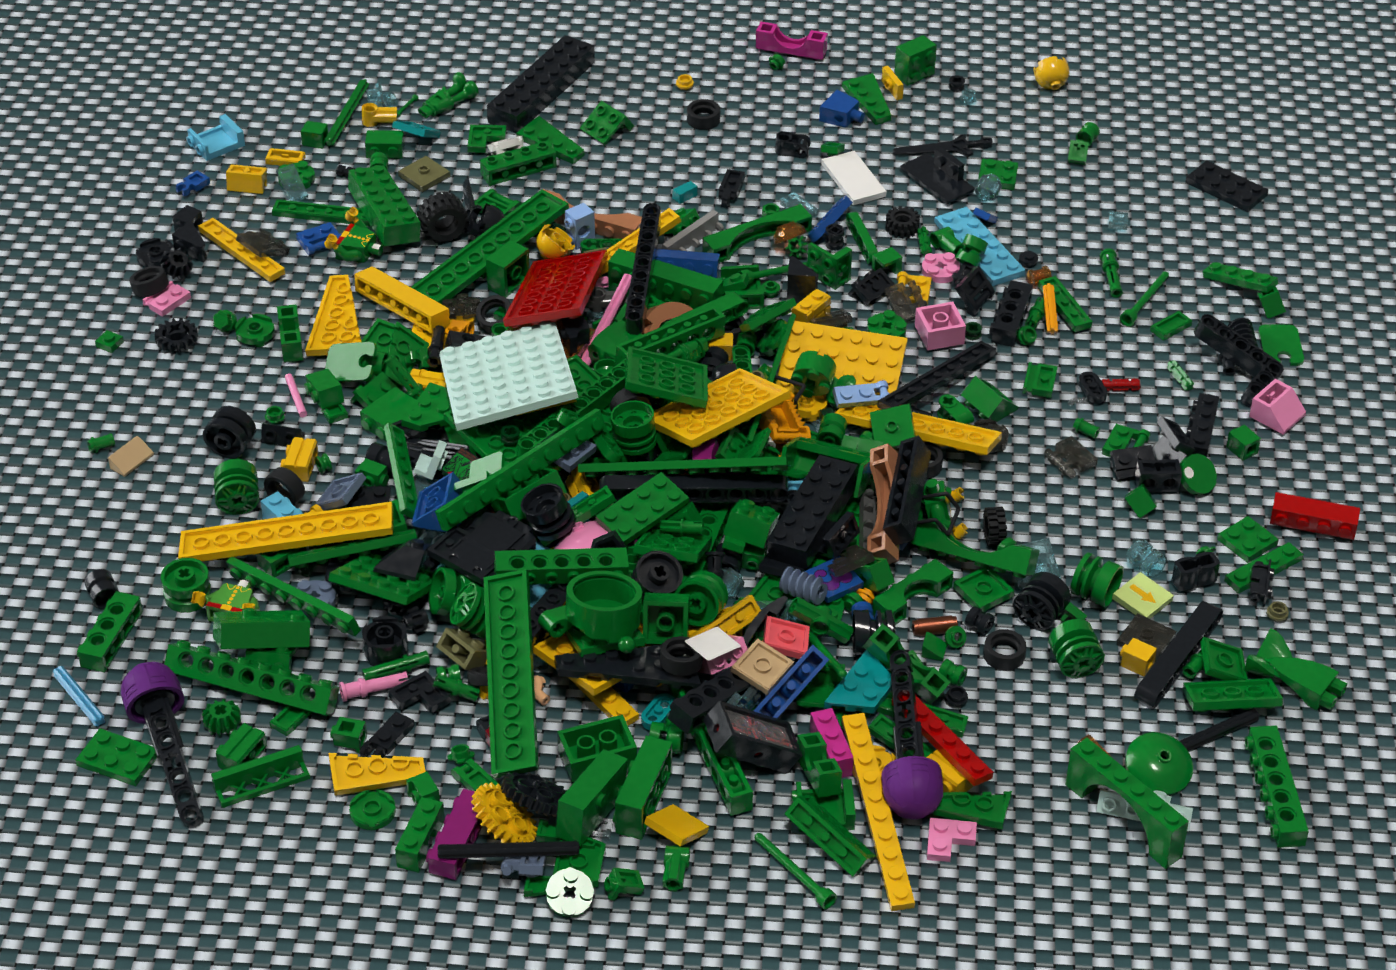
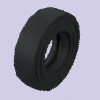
M487 666L468 670V683L477 686H488Z

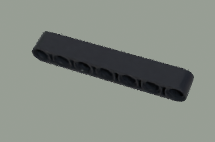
M1205 601L1198 605L1141 680L1134 694L1135 699L1154 708L1158 706L1182 674L1184 666L1190 662L1192 655L1196 654L1201 648L1200 641L1203 637L1208 638L1217 627L1222 618L1223 609Z

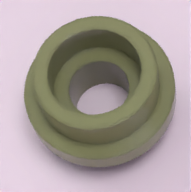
M1276 601L1268 606L1267 616L1271 620L1280 622L1288 618L1289 611L1283 602Z

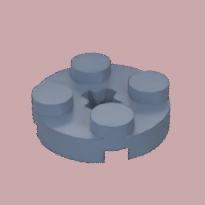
M302 580L298 582L297 589L333 607L335 606L336 593L331 582L326 580ZM302 610V612H303L307 617H310L305 611Z

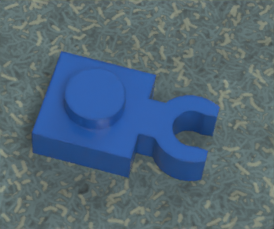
M197 170L183 178L184 182L176 184V192L182 190L183 196L189 195L191 190L197 192L210 184V178Z

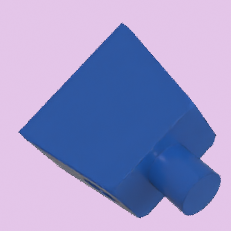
M836 90L820 106L819 121L832 125L848 127L853 120L861 123L865 117V113L859 111V101L839 90Z

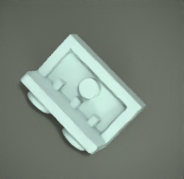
M439 440L433 457L421 453L413 472L423 479L429 478L433 480L436 470L441 471L448 451L445 450L447 443Z

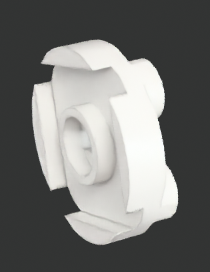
M516 136L514 139L508 138L488 144L487 147L491 155H497L506 152V148L508 150H515L523 147L524 140L522 136Z

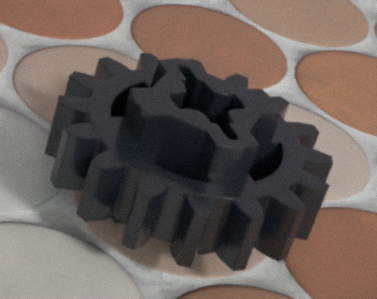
M172 318V322L165 320V325L159 324V329H155V342L158 347H162L163 351L170 349L171 353L174 350L181 352L182 348L188 350V346H194V342L198 341V331L195 328V323L190 324V320L184 322L183 318H180L179 321Z

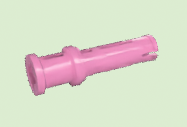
M405 671L366 681L364 678H358L355 682L345 684L344 682H339L342 701L346 702L347 699L358 696L365 698L368 696V693L391 689L407 681H399V679L408 678Z

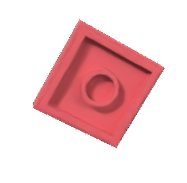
M767 616L763 642L785 656L800 659L808 650L810 626Z

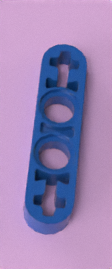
M847 195L842 197L807 234V237L813 243L826 232V227L834 224L853 203Z

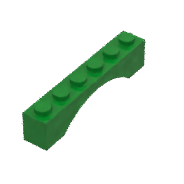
M801 204L702 237V252L719 253L720 262L729 260L740 247L753 240L769 236H794V234L799 236L812 230V215Z
M935 522L917 525L915 538L911 541V544L918 545L917 549L937 550V555L949 557V554L956 556L955 560L968 562L969 559L975 561L974 565L985 568H987V565L994 566V571L1006 573L1007 570L1012 571L1013 576L1019 578H1026V575H1034L1040 552L1038 549L1023 545H1011L994 552L978 551L967 547L952 534L946 536Z

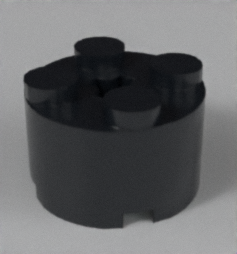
M379 616L372 619V623L368 626L366 624L363 627L364 654L370 665L376 666L400 659L402 655L408 653L407 629L403 622L402 624L398 622L397 618L393 616Z

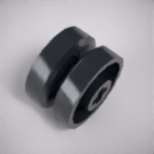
M222 406L217 409L212 419L204 428L203 440L219 456L229 459L237 458L243 454L247 445L253 439L256 433V425L245 411L233 406Z
M650 551L644 554L637 562L631 578L641 586L642 604L645 593H675L681 585L683 579L682 566L671 554L663 551Z

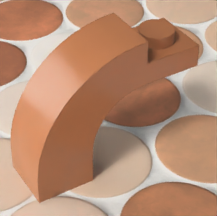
M666 302L648 309L642 334L658 329L663 322L665 323L691 311L693 308L680 302Z

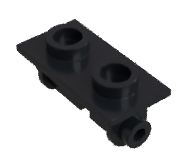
M262 423L261 443L287 447V445H291L294 437L305 438V432H302V429Z
M1269 559L1268 565H1264L1261 561H1256L1252 566L1251 580L1259 581V583L1251 581L1249 597L1253 602L1263 601L1262 607H1265L1266 600L1271 599L1272 586H1269V581H1273L1274 568H1271V559Z

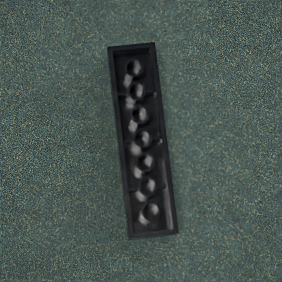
M564 35L487 105L488 123L492 125H506V130L517 133L595 63L594 45Z

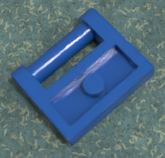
M329 222L296 233V238L310 256L315 254L316 251L326 248L324 242L329 234H334L337 239L342 234H339L332 223Z

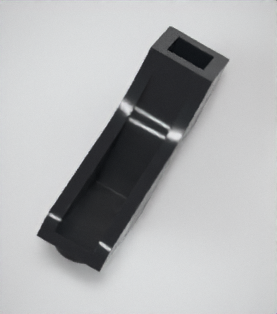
M186 205L172 216L175 231L172 234L174 249L181 248L182 252H188V256L205 262L207 260V254L204 251L205 242L198 233V225L203 223L202 211Z

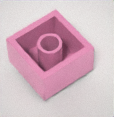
M954 302L916 308L915 328L927 350L965 343L966 325Z

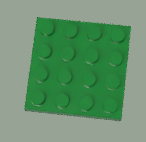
M629 346L626 358L625 389L636 394H648L652 398L669 399L673 403L689 404L694 408H706L708 402L707 365Z
M371 550V553L359 556L330 572L329 581L408 605L430 591L431 581L437 569L433 572L425 570L416 581L373 572L374 567L385 555H382L380 551Z

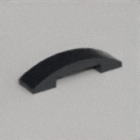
M782 596L774 600L753 619L743 636L747 649L754 643L765 626L767 616L780 619L787 608L788 597Z

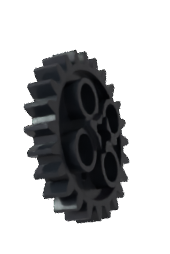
M508 772L501 784L502 793H505L507 798H512V802L519 803L520 807H527L528 811L534 810L537 814L541 813L546 816L551 814L556 818L558 800L567 791L564 790V786L556 785V781L551 782L547 777L543 779L540 775H534L530 772L528 774Z

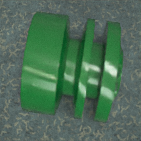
M637 400L626 401L614 407L611 412L613 439L623 454L631 456L641 455L653 449L657 443L653 408L649 404Z
M229 459L216 467L213 476L215 504L224 513L231 515L245 514L252 511L259 503L258 477L255 466L247 460Z
M1087 552L1080 560L1074 572L1070 591L1072 594L1080 595L1084 599L1091 595V602L1107 608L1113 601V593L1121 585L1124 567L1111 561H1107L1103 566L1102 557L1097 556L1095 558L1094 554Z
M470 582L455 597L450 610V621L453 625L461 627L463 630H469L471 634L482 639H486L484 588Z
M1067 620L1054 628L1049 635L1048 643L1065 676L1069 678L1086 677L1094 673L1103 664L1105 654L1091 624L1086 620Z

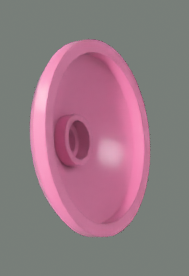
M596 521L576 522L566 535L557 540L553 549L591 548L593 539L608 532Z

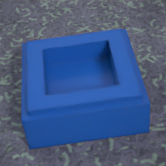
M977 207L973 211L974 215L991 223H996L998 217Z

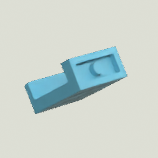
M226 114L219 116V126L196 134L191 128L187 129V142L189 146L193 147L198 155L202 156L206 161L245 146L243 130Z

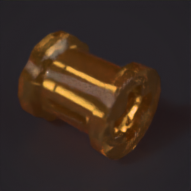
M1043 266L1035 271L1032 269L1027 271L1028 283L1032 284L1033 287L1037 285L1039 280L1052 277L1048 266Z

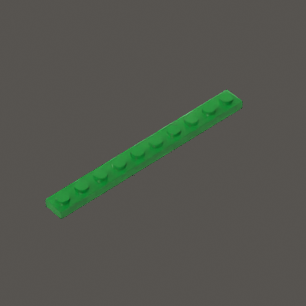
M593 409L437 509L435 513L441 529L448 531L604 430L606 425L601 410Z

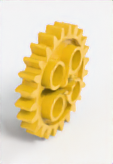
M492 782L489 785L484 783L474 792L471 803L474 805L472 810L478 813L475 817L482 820L480 825L486 826L488 828L487 833L492 832L495 840L500 838L501 843L533 842L535 840L538 828L534 826L537 822L531 818L533 813L528 812L527 807H520L519 803L512 802V798H507L506 794L502 793L503 789H501L500 784L495 786Z

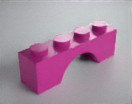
M760 22L756 30L757 49L779 52L781 54L786 53L798 57H809L815 60H823L827 52L828 33L811 30L806 37L793 39L784 35L777 24Z

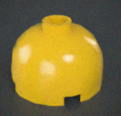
M1057 56L1045 58L1038 62L1039 66L1037 68H1033L1037 83L1045 89L1057 90L1069 78L1068 62L1063 57L1062 59H1058Z
M550 224L544 225L536 238V245L543 259L569 256L575 248V244L573 246L571 244L572 238L558 227L553 229L550 228Z

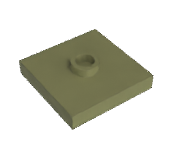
M424 156L399 170L398 176L421 192H424L449 178L450 171L428 156Z

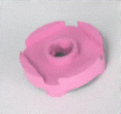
M951 252L945 254L928 253L922 262L923 276L932 277V282L949 283L953 281V273H958L960 270V263Z

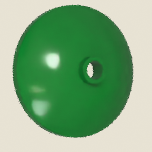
M1159 732L1145 733L1134 739L1127 749L1125 755L1126 770L1152 791H1162L1167 796H1172L1185 789L1192 778L1193 761L1190 753L1180 741L1170 735Z

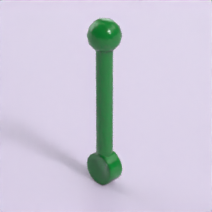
M414 94L410 101H408L400 110H397V117H400L401 113L410 104H412L414 101H418V95Z

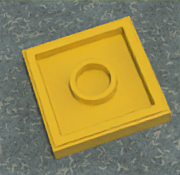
M674 804L646 816L644 822L646 826L680 847L707 834L710 827Z

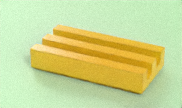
M270 148L265 158V163L278 166L298 163L299 161H304L306 154L304 151Z

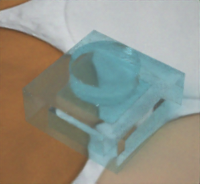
M1109 211L1108 228L1127 230L1128 213Z

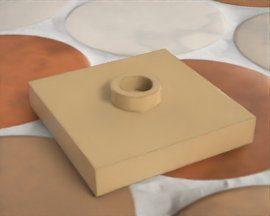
M757 638L731 667V672L768 695L794 666V661Z

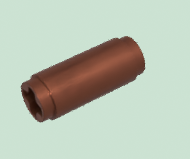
M952 615L912 620L914 636H925L926 632H930L933 635L945 634L951 626H958L957 617Z

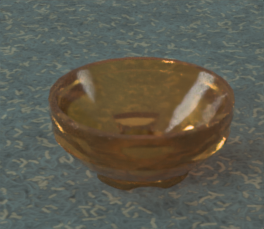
M795 221L777 227L773 236L774 244L797 237L807 231L803 225Z

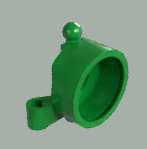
M591 571L574 577L567 585L566 605L544 611L539 616L538 623L554 638L562 636L574 625L589 638L607 640L612 646L618 645L621 652L631 653L636 645L632 637L634 631L640 625L642 607L641 586L631 577L618 572Z

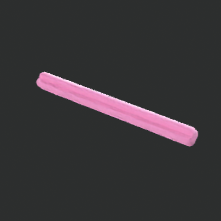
M623 275L590 340V344L601 331L612 324L630 288L632 275ZM587 346L581 359L590 367L592 360L589 357Z

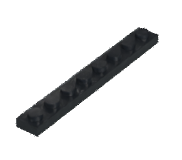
M983 341L974 344L878 400V408L887 409L915 403L995 356L996 348Z

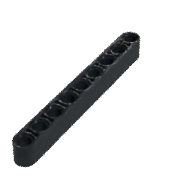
M656 203L646 204L642 213L625 312L626 331L632 335L642 333L645 325L661 228V208Z
M780 474L665 475L689 497V502L737 503L743 499L751 500L754 503H779L788 498V481L785 476ZM605 475L599 480V489L607 485L618 501L656 475Z

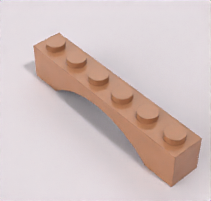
M543 189L544 191L567 202L559 193ZM565 213L553 222L565 225ZM595 213V234L612 239H624L640 228L642 217L630 213L609 215Z
M889 444L870 449V469L877 495V519L874 529L867 537V555L886 558L888 564L899 561V545L895 546L883 530L898 452Z

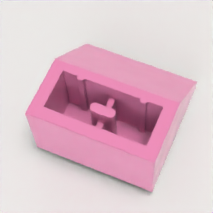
M1274 379L1252 399L1249 417L1284 435L1306 415V410L1292 387Z

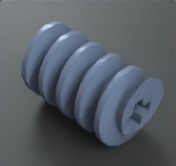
M791 566L785 569L779 583V589L783 593L790 594L793 597L798 596L815 605L823 602L828 591V586L825 583L823 584L822 577L816 578L813 574L801 573L799 569L794 570Z

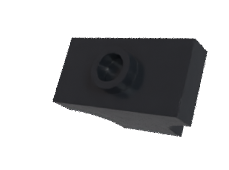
M584 316L575 319L561 318L558 321L560 339L564 341L570 354L577 353L579 346L590 344V327Z

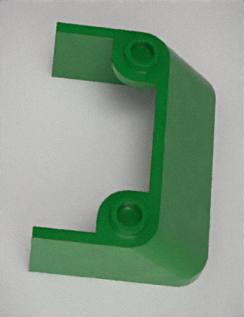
M796 437L783 446L781 457L794 458V467H788V471H778V474L788 476L790 480L799 481L807 476L818 456L822 455L857 464L858 477L855 491L852 495H854V498H858L865 492L872 473L869 452L806 437Z

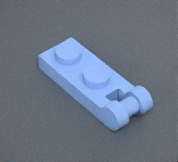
M885 380L872 384L838 386L832 390L837 408L878 405V400L890 394L887 391L889 387Z

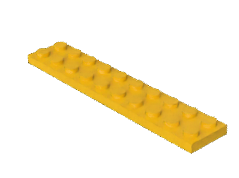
M392 502L181 531L178 559L194 558L200 561H213L221 558L250 554L256 555L264 552H277L286 549H298L307 546H320L328 543H341L350 540L393 535Z

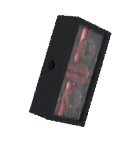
M718 701L703 719L713 743V748L720 755L787 773L803 756L791 725L787 721L722 701Z

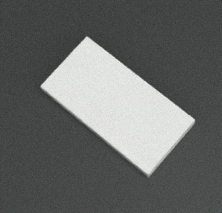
M855 151L821 159V165L844 195H847L852 200V205L886 197L887 191Z

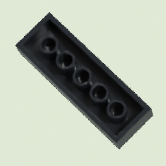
M822 455L818 456L766 541L769 559L805 569L809 568L823 545L822 538L834 526L855 491L858 477L857 464Z

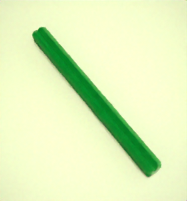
M366 79L359 81L324 141L327 143V146L330 147L336 143L369 87Z

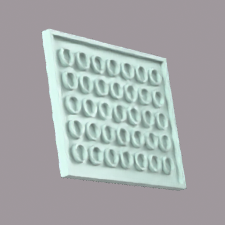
M549 320L542 321L538 325L524 326L516 331H505L501 335L493 337L486 336L475 342L468 341L463 343L462 346H450L440 351V360L457 431L579 398L555 322H550Z

